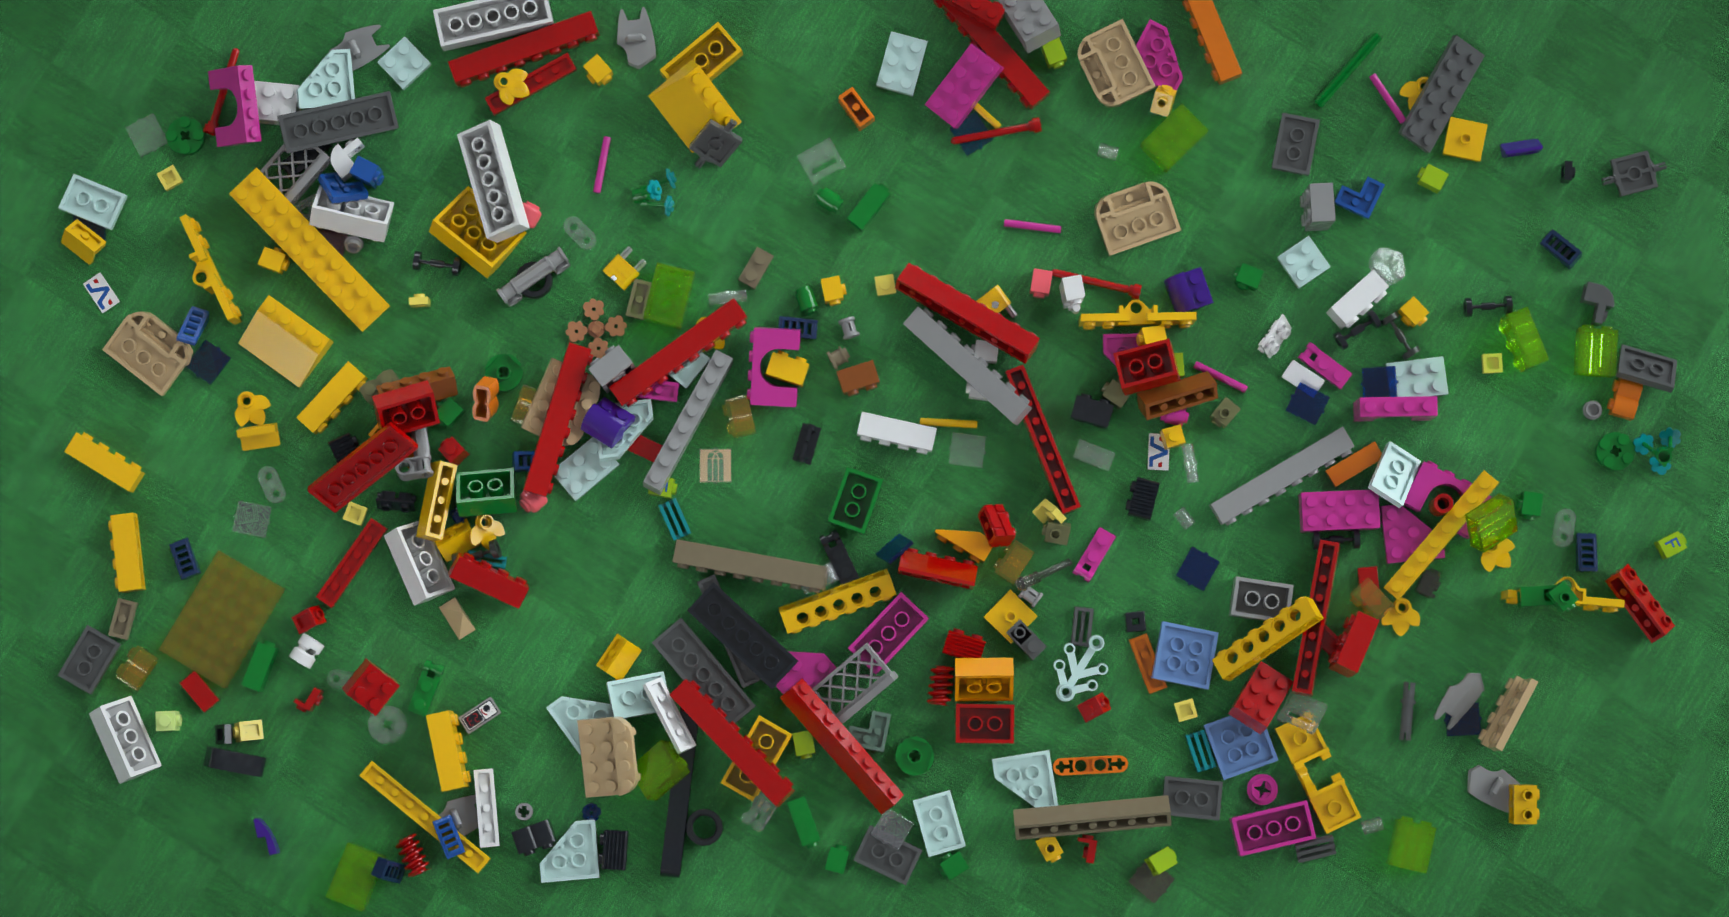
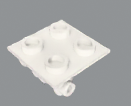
M1284 314L1278 320H1275L1270 327L1271 330H1268L1269 333L1265 334V338L1263 337L1258 344L1259 347L1257 349L1261 353L1265 352L1269 359L1279 351L1280 344L1291 333L1292 327Z

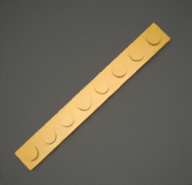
M1484 470L1383 588L1399 601L1498 486L1499 482Z
M371 761L359 776L440 842L432 822L441 817L376 763ZM443 824L439 826V829L450 826V824ZM447 831L443 833L442 836H447L453 833V831ZM458 832L465 853L457 855V857L479 874L491 858ZM456 838L445 841V844L456 841ZM457 844V845H455V846H453V847H450V848H448V849H449L450 851L455 850V849L459 848V845Z

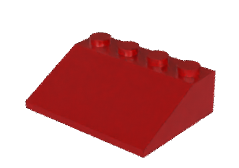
M907 548L906 551L902 550L898 574L973 590L978 566L974 565L975 562L963 560L962 563L955 561V557L944 556L943 559L938 558L936 553L926 552L924 555L919 554L917 549Z

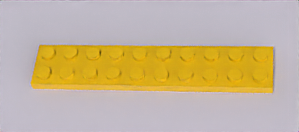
M257 167L229 193L362 332L390 307L382 296L314 226L309 225V221Z

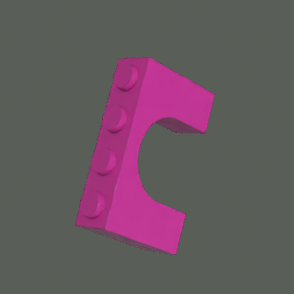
M238 65L208 71L210 90L229 89L237 101V115L234 122L229 126L215 128L217 147L261 142L252 65Z
M754 327V331H750V343H753V350H749V362H752V370L748 369V381H751V389H747V400H750V405L797 406L798 386H780L768 382L762 375L761 361L766 353L774 349L799 350L801 329Z
M1437 396L1360 397L1353 402L1354 422L1374 421L1375 419L1386 417H1411V421H1430L1438 416Z
M1424 461L1418 468L1404 506L1419 512L1434 487L1441 485L1449 486L1456 490L1461 497L1472 483L1466 479L1459 480L1455 478V474L1445 469L1442 471L1438 469V465L1432 461ZM1488 496L1457 534L1466 539L1472 538L1493 497Z

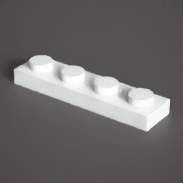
M662 677L644 684L643 688L676 752L680 754L694 748L696 743L675 702L669 695L670 693Z
M493 768L474 770L480 848L500 846Z

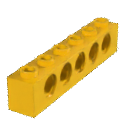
M884 569L778 608L787 634H795L802 631L805 627L818 626L822 621L835 620L844 613L852 614L858 608L871 607L875 602L881 600L888 601L897 594L888 570ZM872 587H879L876 593L870 592ZM855 593L861 594L860 598L856 600L851 597ZM836 600L843 601L840 606L833 605ZM819 606L825 607L820 613L815 611ZM799 613L807 614L803 619L797 618Z
M1306 596L1296 599L1295 604L1283 608L1274 618L1265 620L1258 629L1250 630L1246 637L1234 641L1227 650L1219 651L1212 661L1222 679L1232 681L1324 619L1314 600ZM1300 612V618L1296 621V614ZM1282 623H1284L1285 627L1282 631H1280V626ZM1268 633L1269 639L1265 642L1264 637ZM1253 644V650L1249 652V646ZM1237 654V655H1238V659H1237V661L1234 663V662H1233V658H1234V656Z

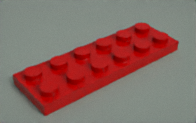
M390 421L310 484L307 491L336 513L416 451L418 444Z

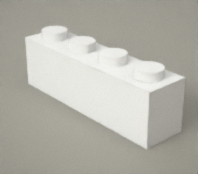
M862 412L857 436H860L862 441L871 442L872 439L878 440L880 445L890 446V443L896 444L899 449L909 450V448L917 449V453L927 455L928 452H932L937 428Z

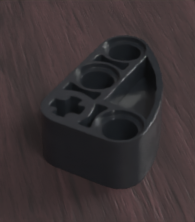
M207 746L203 766L263 777L266 758Z

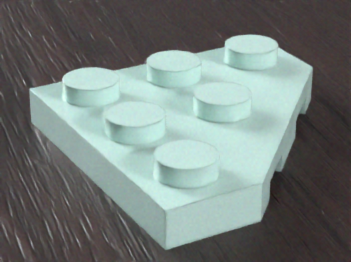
M336 49L328 52L296 90L298 109H311L355 99L350 49Z
M651 399L637 400L633 406L623 408L636 416L635 421L623 433V438L612 449L597 440L600 462L620 459L652 422L653 409ZM615 403L616 405L623 408L620 403Z
M563 696L546 707L580 755L577 720L613 717L611 704Z
M1049 750L992 759L995 779L1033 807L1058 806Z
M595 819L575 821L561 837L553 849L540 862L541 883L600 878Z

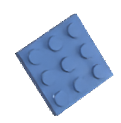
M1162 621L1151 679L1208 690L1213 668L1212 659L1215 657L1219 633Z
M1232 716L1203 725L1223 780L1278 761L1267 728L1260 735Z

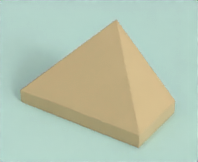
M456 597L439 607L459 640L476 630Z

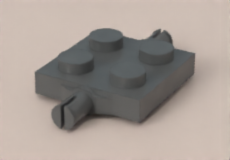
M710 119L690 143L689 149L699 155V159L694 163L696 167L700 169L706 161L722 167L742 143V137L732 132L733 128L737 125L734 119H730L726 126Z
M1648 150L1610 160L1612 176L1601 178L1603 186L1614 183L1618 189L1619 196L1624 197L1657 188L1656 172L1666 170L1667 166H1664L1665 162L1654 164L1650 159Z

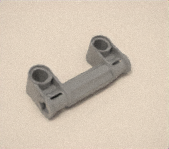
M558 247L556 251L545 256L511 279L509 283L500 289H496L505 304L507 303L511 307L523 299L521 294L523 291L554 271L556 274H560L569 268V260L562 249Z
M427 427L410 432L411 439L418 444V449L413 452L414 457L405 458L395 466L399 478L403 481L429 478L434 475V471L431 470L430 461L432 457ZM409 467L407 472H401L402 468Z

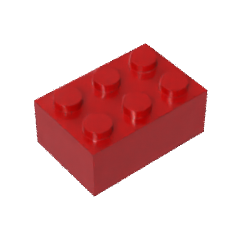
M1169 338L1113 353L1121 388L1125 396L1181 381L1173 346Z
M428 380L372 396L379 429H382L390 421L404 433L440 423L434 393Z
M1361 611L1346 617L1342 626L1345 629L1342 635L1339 634L1335 642L1337 648L1329 656L1328 662L1330 665L1328 669L1348 678L1357 674L1380 620Z
M1260 661L1252 671L1228 714L1261 735L1269 726L1294 681Z
M956 704L955 743L1014 744V705Z

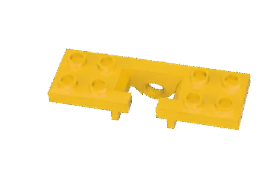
M187 214L179 217L195 252L189 254L190 259L197 264L192 276L193 282L199 287H203L210 294L215 293L229 322L234 325L241 323V311L232 302V299H234L233 294L224 285L208 251L210 245L207 239L203 238L200 234L202 228L199 222ZM199 273L206 274V280L203 283H198L196 280Z
M1134 299L1124 309L1123 305H1119L1117 313L1080 314L1079 327H1083L1084 330L1095 329V326H1102V329H1114V326L1164 325L1165 329L1171 328L1172 325H1179V328H1190V325H1193L1197 320V313H1158V305H1153L1152 309H1149L1142 301ZM1133 303L1140 304L1141 311L1139 313L1131 311L1130 307Z
M1562 577L1554 584L1557 585L1563 580L1570 581L1571 590L1579 599L1575 604L1576 606L1583 607L1585 611H1595L1602 608V612L1614 613L1618 612V609L1624 608L1625 600L1586 597V589L1580 588L1571 577ZM1509 589L1501 591L1500 599L1506 600L1508 604H1517V591Z
M1308 712L1275 728L1325 833L1328 834L1361 818L1340 772L1330 776L1332 784L1319 790L1316 789L1308 774V769L1304 763L1318 756L1321 757L1322 761L1332 757L1329 747L1326 746L1311 713Z

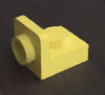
M1046 498L1032 511L1043 524L1048 519L1052 521L1056 519L1061 524L1067 519Z
M262 720L234 723L232 731L233 738H236V743L264 739Z

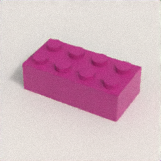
M970 44L925 105L953 128L958 129L1004 68L977 46Z
M1372 490L1301 492L1298 494L1300 533L1312 531L1376 530L1381 528L1379 495Z
M900 592L848 649L854 654L863 645L868 643L884 663L887 664L929 618ZM865 649L861 652L860 661L871 662V655ZM881 666L873 667L875 675L882 670Z
M1307 800L1229 818L1238 856L1316 839Z

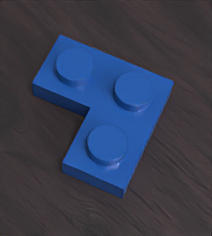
M337 172L319 174L318 181L331 203L368 199L369 193L362 181L344 184Z
M1367 177L1360 193L1342 185L1334 204L1368 220L1385 184Z

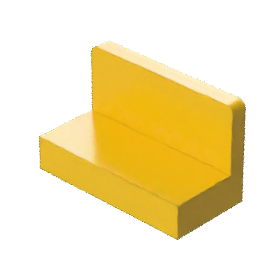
M78 219L65 228L61 240L63 245L89 265L93 263L95 254L106 245L104 239Z
M277 423L243 427L236 430L237 438L241 440L243 451L274 447L281 444Z
M467 518L445 529L443 540L435 541L438 550L446 562L452 560V554L457 552L464 554V552H468L480 545L479 543L473 546L470 542V530L472 527Z
M617 633L596 666L617 680L623 679L642 650Z

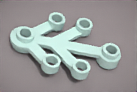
M1093 635L1089 638V647L1078 665L1074 653L1076 650L1075 646L1072 643L1064 645L1063 650L1067 654L1072 674L1068 681L1064 672L1065 662L1061 659L1054 661L1053 666L1057 670L1060 683L1056 688V695L1061 701H1070L1076 693L1088 690L1095 691L1098 688V683L1094 679H1089L1085 684L1075 685L1078 679L1097 674L1105 675L1108 672V666L1105 663H1099L1096 667L1085 669L1095 651H1099L1104 647V639L1101 636ZM1098 639L1099 645L1094 646L1093 640ZM1069 645L1073 646L1071 652L1066 651V647ZM1062 662V668H1056V663ZM1101 665L1106 667L1104 672L1099 671ZM1095 682V687L1089 688V683ZM1064 688L1069 689V693L1067 695L1062 694V690Z

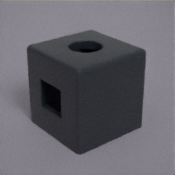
M1144 611L1124 613L1126 633L1146 631ZM1132 619H1138V625H1132Z

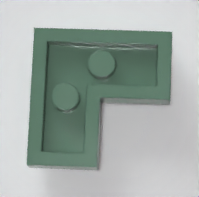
M872 710L869 729L849 726V732L863 748L884 752L891 714Z

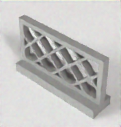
M283 144L261 169V172L269 180L279 179L280 189L278 190L282 194L286 192L284 196L293 205L315 182L319 174H322L331 163V158L319 147L305 149V161H294V152H291V162H281L280 155L286 152ZM315 149L320 153L315 160L307 159V150ZM295 164H305V172L295 175ZM281 165H292V175L282 176ZM271 166H278L279 176L268 177V169ZM292 178L293 185L290 189H283L282 179Z
M866 643L812 688V690L843 724L899 676L895 671L892 672L873 648ZM865 649L871 655V662L860 661L861 652ZM848 663L857 664L856 674L846 673ZM860 664L870 665V675L860 674ZM881 666L886 673L882 676H873V667ZM834 675L843 676L842 685L832 684ZM846 676L856 677V687L846 686ZM859 677L869 678L868 688L859 687ZM820 687H829L828 697H821L816 690ZM832 688L842 689V699L832 698ZM845 689L855 690V699H845ZM831 701L841 702V710L837 714L831 708Z

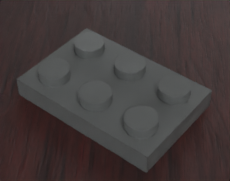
M1282 113L1271 169L1309 176L1320 120Z
M1622 344L1619 349L1616 377L1672 393L1675 385L1677 360Z
M87 625L58 676L87 693L93 694L122 644Z
M1164 776L1163 796L1168 795L1171 816L1220 820L1223 782Z
M870 825L853 860L906 885L922 850L903 840L900 841V839L895 838L896 842L894 843V836L887 833L883 834L885 832L879 831V829L877 830V837L876 835L873 836L872 834H875L873 832H875L876 828Z

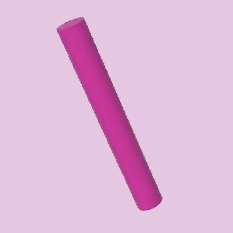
M1376 73L1369 77L1399 123L1403 124L1406 119Z
M607 136L603 137L593 189L594 193H601L611 138Z
M1004 220V227L1061 233V226Z
M1198 361L1193 366V368L1201 372L1208 371L1213 378L1243 393L1248 388V386Z

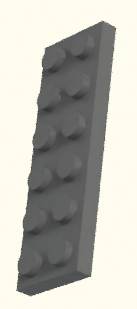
M1453 35L1398 134L1424 152L1430 153L1485 55L1457 35Z
M390 91L277 116L286 154L399 128Z
M682 618L652 642L683 681L685 679H688L690 682L694 680L701 687L699 691L703 695L708 694L713 699L712 705L716 709L720 707L727 714L725 718L730 723L732 721L737 723L756 707Z

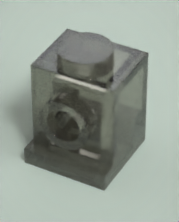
M1432 568L1430 570L1426 569L1422 573L1414 592L1430 600L1434 599L1436 595L1432 593L1433 591L1437 592L1441 584L1439 581L1441 573Z

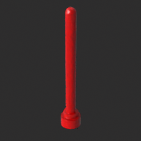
M238 48L232 49L227 67L236 65L240 52ZM228 89L219 91L211 120L204 126L203 132L209 135L216 136L215 128H219L218 120Z
M1031 118L1025 124L951 138V143L955 145L1023 131L1042 132L1040 118Z
M1058 269L1052 270V276L1059 278L1080 275ZM1081 275L1082 281L1085 284L1128 293V296H1132V299L1139 300L1142 288L1140 284H1130V286Z

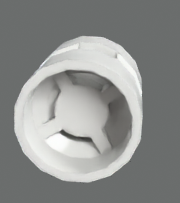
M303 633L298 640L299 646L293 648L289 657L311 669L316 661L315 655H319L325 646Z

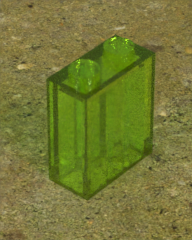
M1582 325V327L1576 329L1573 375L1605 378L1616 376L1618 330H1613L1611 326H1601V329L1594 328V325Z
M1500 493L1465 514L1471 547L1484 553L1518 531L1513 500Z
M660 740L637 760L638 773H641L638 786L647 800L657 801L690 773L686 767V761L676 752L672 742Z
M1402 816L1401 819H1395L1386 864L1427 874L1437 828L1431 827L1432 823L1420 821V824L1414 823L1413 818Z

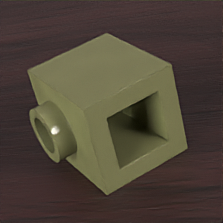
M1119 379L1117 381L1112 380L1111 383L1106 382L1101 389L1103 392L1101 397L1110 401V404L1119 410L1130 396H1125Z
M1225 397L1210 415L1212 418L1211 422L1218 428L1221 426L1225 428L1241 409Z
M1048 519L1047 524H1043L1041 535L1045 536L1044 541L1067 546L1071 523L1063 522L1061 524L1056 520Z

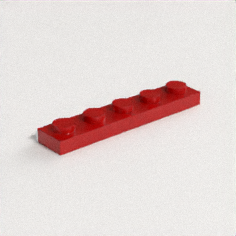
M567 52L527 75L523 82L529 89V96L524 98L514 97L512 105H508L502 102L498 90L485 97V100L495 116L577 71V68Z
M371 518L316 598L333 608L388 529Z

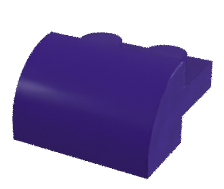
M1201 267L1181 272L1164 280L1174 312H1193L1196 309L1214 303Z
M604 397L597 405L593 404L582 421L581 430L612 449L623 438V433L635 421L636 416Z

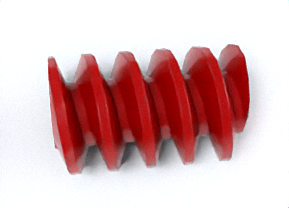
M934 665L936 668L930 669V672L935 675L929 677L934 683L928 685V687L934 689L928 692V695L933 698L928 699L927 703L949 706L946 702L952 699L946 695L951 694L952 691L947 689V687L953 686V683L948 681V679L954 678V675L950 674L949 671H953L955 668Z
M417 833L399 840V843L395 846L396 849L402 848L398 853L399 856L405 855L402 863H409L405 870H412L408 877H414L432 869L425 868L429 861H422L426 854H419L423 847H416L420 840H413Z

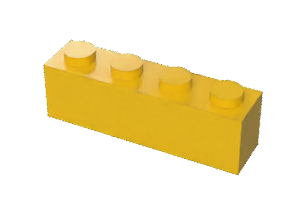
M348 361L296 418L315 435L321 434L328 427L327 423L330 419L334 420L341 413V407L344 404L348 405L353 400V394L357 390L360 391V387L366 383L365 381L368 378Z
M76 432L64 452L133 493L145 475L144 472L140 471L142 467L134 462H131V464L124 461L126 457L118 452H115V454L109 452L110 447L102 442L96 444L92 441L94 437L89 434Z
M444 461L431 463V470L434 471V475L427 480L416 537L429 541L443 540L458 465Z
M133 512L110 515L111 520L108 521V527L113 536V539L110 540L111 550L115 554L112 563L114 570L117 572L115 587L122 593L146 590L138 515Z

